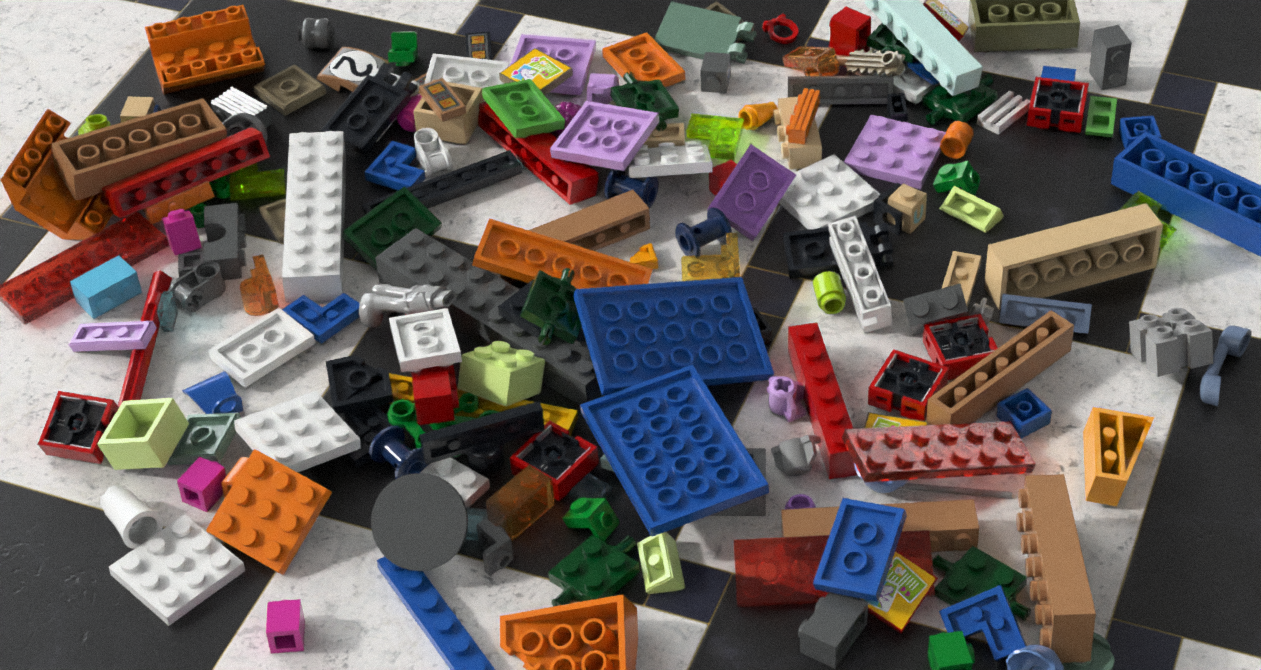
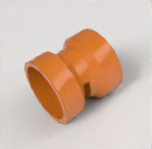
M955 121L951 123L940 142L941 151L949 158L958 159L963 157L974 137L973 129L965 122Z

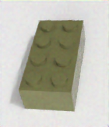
M970 0L968 24L974 52L986 53L990 51L1078 47L1080 19L1075 0Z

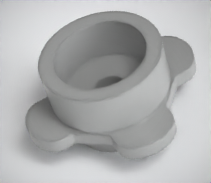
M984 297L980 305L975 303L972 306L969 316L981 314L987 326L993 315L994 308L986 305L987 298Z

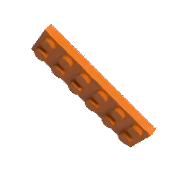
M490 218L472 266L527 283L534 279L539 270L552 277L561 278L563 269L570 268L569 273L571 270L575 272L571 285L576 289L648 284L653 270Z

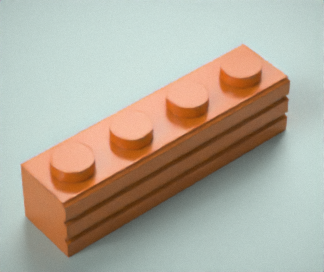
M804 88L802 95H798L797 104L794 106V115H791L790 125L786 127L788 142L805 145L820 105V90Z
M206 181L144 208L143 211L147 221L155 224L161 221L162 218L168 217L169 212L178 209L186 210L213 198L214 194L209 181Z

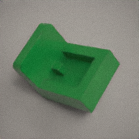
M392 32V48L388 51V62H395L396 66L411 65V62H414L418 57L417 32Z
M969 161L946 164L939 169L933 186L937 193L952 190L956 186L958 188L962 187L964 191L975 196L980 185V177Z
M579 498L571 504V509L562 518L568 528H590L593 535L603 542L620 523L606 498Z

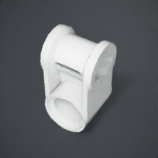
M432 128L418 130L414 134L416 157L422 170H425V176L430 177L432 173L445 169L447 171L453 170L450 153L442 143L437 132Z

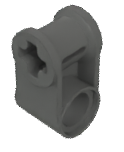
M205 261L182 277L175 279L171 283L168 292L173 300L182 303L186 311L196 312L208 302L221 296L225 292L226 286L219 264L214 261Z

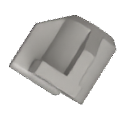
M806 435L800 438L788 439L779 443L778 446L772 447L771 452L774 456L776 467L788 476H799L810 472L817 456L815 444L821 442L820 436Z

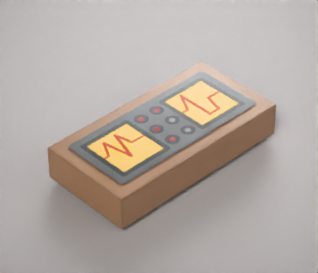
M443 78L419 86L420 95L442 122L466 114L465 105Z

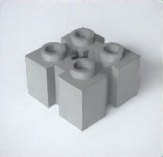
M1173 308L1167 313H1163L1161 318L1149 314L1142 316L1138 320L1129 321L1131 354L1141 363L1146 362L1147 368L1157 377L1180 372V368L1185 366L1192 369L1213 364L1212 330L1199 320H1196L1186 309Z

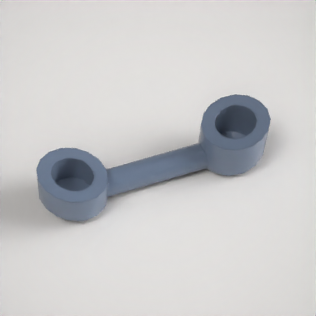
M1230 325L1223 330L1213 355V364H1209L1201 380L1200 397L1203 403L1218 407L1221 376L1218 374L1226 355L1241 357L1244 354L1251 339V329Z

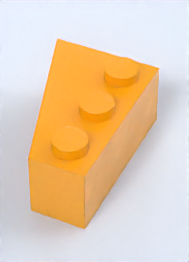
M1097 407L1092 408L1083 431L1086 501L1112 506L1118 505L1154 417Z

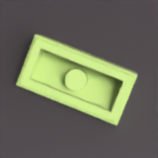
M956 186L952 188L939 208L941 211L984 233H987L1004 217L1000 208Z
M667 532L653 537L650 536L637 543L646 593L655 594L679 591L685 588L676 541Z

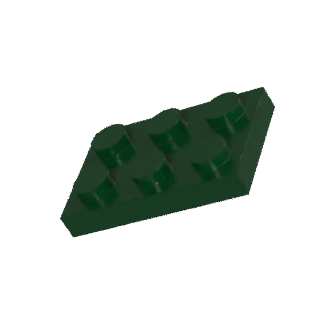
M404 186L345 229L342 237L377 271L376 256L415 228L431 237L441 229L442 222Z

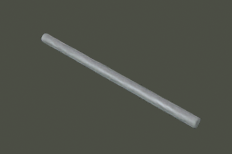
M905 483L904 486L898 488L1012 498L1013 492L913 483Z

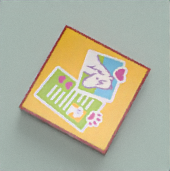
M925 0L923 3L925 8L959 42L969 27L939 0Z
M895 550L879 601L862 600L868 602V612L901 634L938 578Z

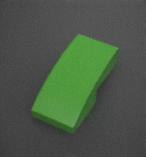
M1090 96L1085 135L1113 137L1117 98Z

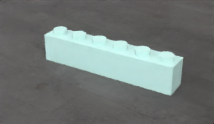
M865 0L866 6L952 96L979 86L983 66L919 0Z

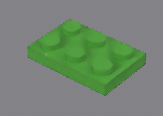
M531 79L484 87L482 89L483 99L515 138H525L531 135L551 133L564 129L565 119Z

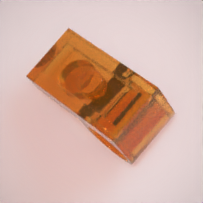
M799 46L782 57L785 67H796L797 70L803 69L805 76H835L839 73L840 69L835 50L830 47Z
M263 254L252 257L254 268L250 269L251 277L245 279L240 284L244 311L252 316L264 315L279 307L276 289Z

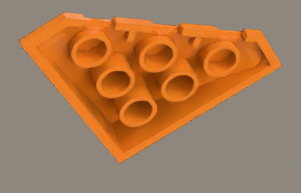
M622 594L500 616V647L510 656L516 655L525 663L523 667L527 670H636L638 649L637 607Z

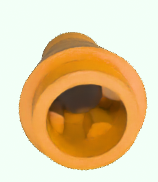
M774 102L745 105L739 111V122L746 130H756L773 118V110L778 109Z

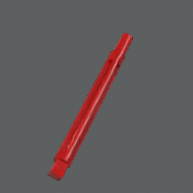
M161 270L154 272L152 275L140 320L153 321L157 328L146 349L132 350L118 407L121 406L123 401L141 400L169 293L168 290L172 278Z

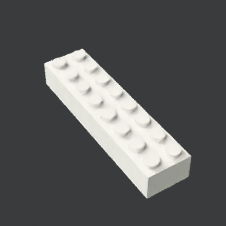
M343 131L289 134L282 267L285 303L294 302L302 295H305L312 301H331L343 294L344 238L342 234L345 221L346 151Z

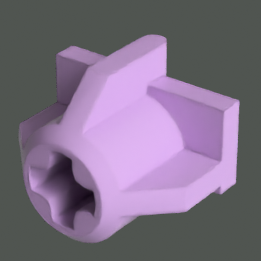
M591 73L587 86V101L602 104L610 103L613 100L610 96L611 87L619 86L618 76L615 74Z
M772 376L769 378L767 392L769 393L770 410L777 415H784L788 422L805 416L807 411L800 403V400L804 397L803 384L786 376Z

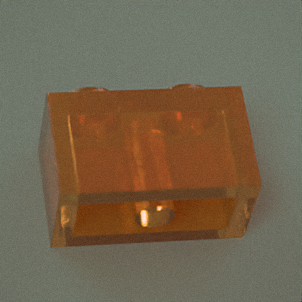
M528 465L486 501L488 520L495 526H501L511 538V541H513L555 505L552 479Z

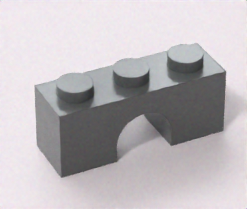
M238 203L204 206V226L208 242L204 243L203 261L218 263L224 280L242 278V267L247 266L245 250H242V248L247 247L246 235L242 231L246 230L245 214H240Z

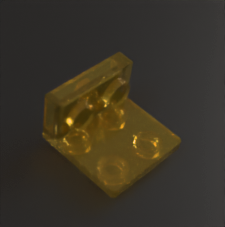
M726 233V245H721V255L682 256V281L740 277L738 233Z

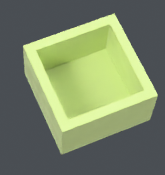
M494 341L491 345L477 347L474 351L461 355L462 362L460 363L457 389L503 406H509L541 393L545 359L534 356L532 351L517 350L511 348L507 342Z
M173 398L123 401L97 445L114 470L164 468L187 429L189 422Z

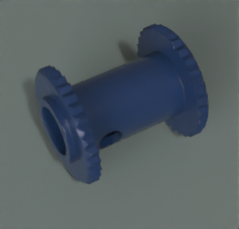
M611 169L605 183V198L607 200L634 190L650 209L656 200L659 182L656 176L648 177L643 181L637 178H630L625 175V171Z
M715 207L708 209L706 220L692 227L682 222L676 226L675 230L676 239L681 250L691 259H698L701 254L700 248L715 240L720 241V243L722 242V244H727L732 239V229L727 217L721 210Z
M390 426L380 431L373 439L369 449L371 459L379 464L388 461L396 468L395 479L422 472L429 465L425 463L422 448H414L413 450L404 443L405 433L402 428Z

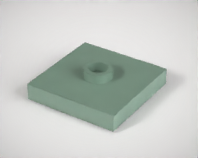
M239 413L188 415L186 419L189 425L167 464H193L199 457L211 462L216 461L220 463L236 434L234 420L242 417Z

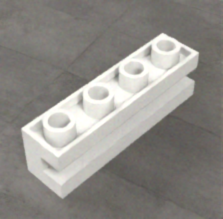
M856 216L828 223L831 235L829 237L830 246L863 332L867 333L891 326V304Z

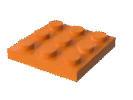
M254 449L206 531L284 575L332 492Z

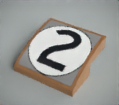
M342 47L318 74L317 80L338 92L342 87L353 92L375 68H380L383 63L389 64V62L382 57L361 49Z

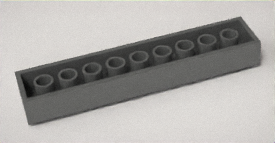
M416 228L375 257L379 283L390 284L409 289L415 285H431L454 290L457 295L456 300L447 307L454 329L483 347L491 345L494 341H503L509 343L511 348L529 350L534 353V356L545 359L542 383L580 406V404L605 396L601 395L582 326L573 344L554 334L551 337L550 344L542 345L543 341L540 344L538 338L499 315L498 306L520 289L485 269L472 266L473 262Z

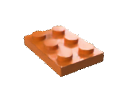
M647 32L602 49L603 58L622 78L626 72H632L639 81L660 79L664 87L686 80L684 69Z

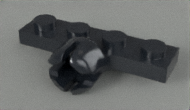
M539 401L420 434L425 463L430 464L461 454H467L470 469L481 475H488L487 465L492 464L493 472L495 473L503 466L505 461L503 446L506 442L545 431L543 409Z

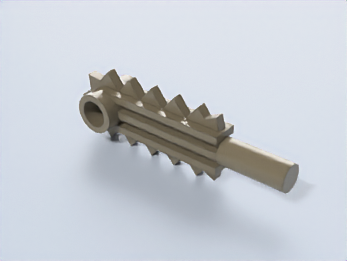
M864 49L850 52V56L828 55L826 58L828 65L846 66L848 73L856 74L860 71L862 75L866 72L873 75L877 72L879 76L886 73L889 77L890 75L898 76L904 71L905 64L903 60L906 56L904 54L899 55L898 51L892 52L887 50L885 53H882L881 50H878L874 53L871 49L865 53Z

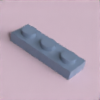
M1003 294L999 323L1028 327L1052 310L1074 324L1073 332L1088 334L1092 304Z

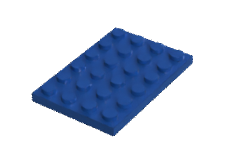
M742 277L576 289L574 292V301L601 395L617 392L692 364L706 386L765 381L774 375Z
M693 364L580 404L582 416L651 537L769 493L768 482Z

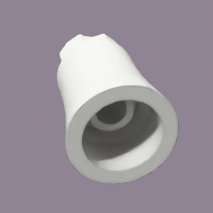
M115 485L108 488L106 493L101 496V508L114 524L127 547L135 549L162 530V517L142 503L131 491L123 489L120 485Z

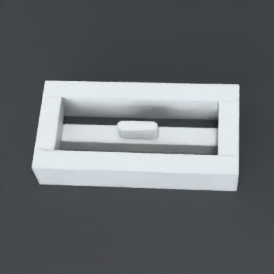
M1008 91L978 115L977 124L999 135L1028 112L1030 100L1022 101V96L1017 95L1013 97L1014 92Z

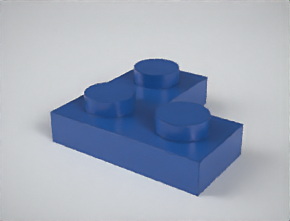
M392 141L365 171L366 181L395 190H400L404 186L408 188L422 183L426 177L425 170L409 166L416 157L415 147Z
M345 293L324 307L302 295L282 309L312 333L314 339L321 344L360 317V303Z
M1001 585L939 611L945 628L949 633L962 631L966 639L984 632L993 657L997 662L1008 658L1014 651L1027 646Z

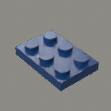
M842 498L813 581L815 589L878 602L907 517L905 509Z

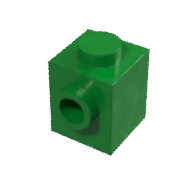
M962 631L942 632L929 636L928 660L931 670H972V664L975 663L973 646L971 643L966 644Z

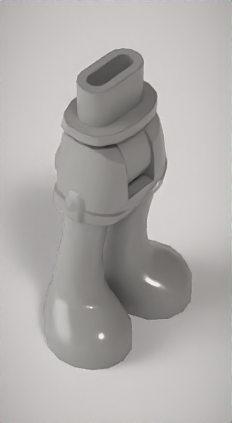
M377 284L373 286L372 293H364L359 304V316L363 325L374 328L381 325L384 313L400 312L409 315L444 309L456 300L457 295L454 290H447L441 286L415 285L409 289L390 284Z

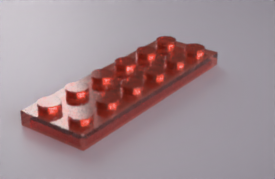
M137 211L1 284L0 301L26 325L75 298L70 281L118 255L132 267L168 247V239Z
M1011 421L845 429L842 440L864 482L1032 473L1036 465Z
M930 530L902 531L896 550L933 574ZM829 535L734 540L737 607L817 603L821 597H826L829 592L816 590L813 581ZM934 586L926 597L935 596Z

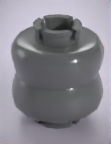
M306 18L303 21V26H298V32H300L298 33V41H303V46L306 49H328L330 41L335 42V36H333L335 34V26H330L327 18L317 20Z

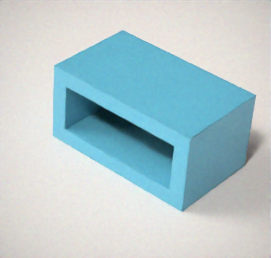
M119 255L70 281L76 303L93 319L142 293L137 272Z

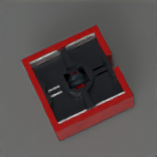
M1035 77L1028 109L1027 126L1040 129H1049V126H1055L1065 132L1081 133L1089 83Z
M981 314L924 324L923 343L932 362L949 367L948 381L956 379L998 349L993 337H988L989 329Z
M893 349L868 387V405L888 412L895 409L900 411L903 417L926 421L928 398L948 385L949 367Z
M58 391L37 445L46 455L101 464L104 454L97 443L119 407L112 399Z
M549 420L544 425L545 431L535 433L510 457L511 470L513 475L560 501L599 464L598 448L579 436L576 438L571 437L568 430Z

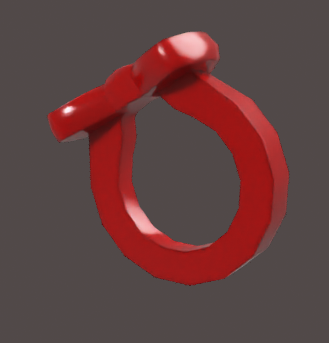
M783 13L777 18L763 22V31H768L770 38L777 43H792L798 36L797 25L792 20L786 19V15ZM776 25H783L789 27L793 34L786 38L779 37L774 33L773 28Z

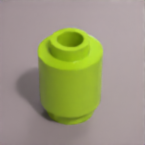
M831 271L817 275L812 284L819 308L826 314L839 313L843 310L846 302V295L840 276Z

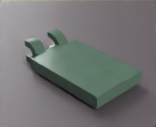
M671 1L654 40L668 52L702 60L705 52L731 54L732 60L745 64L748 53L744 52L746 46L745 44L735 42L737 38L754 42L757 33L753 31L754 23L742 22L741 17Z

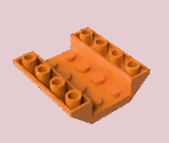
M244 5L230 6L213 12L207 11L199 15L181 17L177 20L164 23L159 22L145 27L163 94L264 71L265 61L260 48L256 47L253 40L249 18Z
M47 108L0 180L14 209L63 240H97L113 213L110 211L104 192L75 200L55 171L51 143L68 139L64 136V133L71 123Z

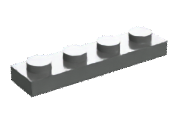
M887 75L788 76V97H798L799 94L802 95L803 89L807 88L820 90V104H887V94H893L894 77L892 75L889 77Z

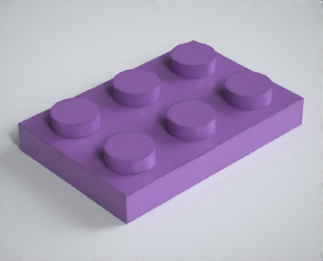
M750 144L708 209L715 207L721 210L732 228L753 241L796 177V174Z

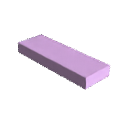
M153 321L80 324L69 346L73 352L146 349L157 327Z

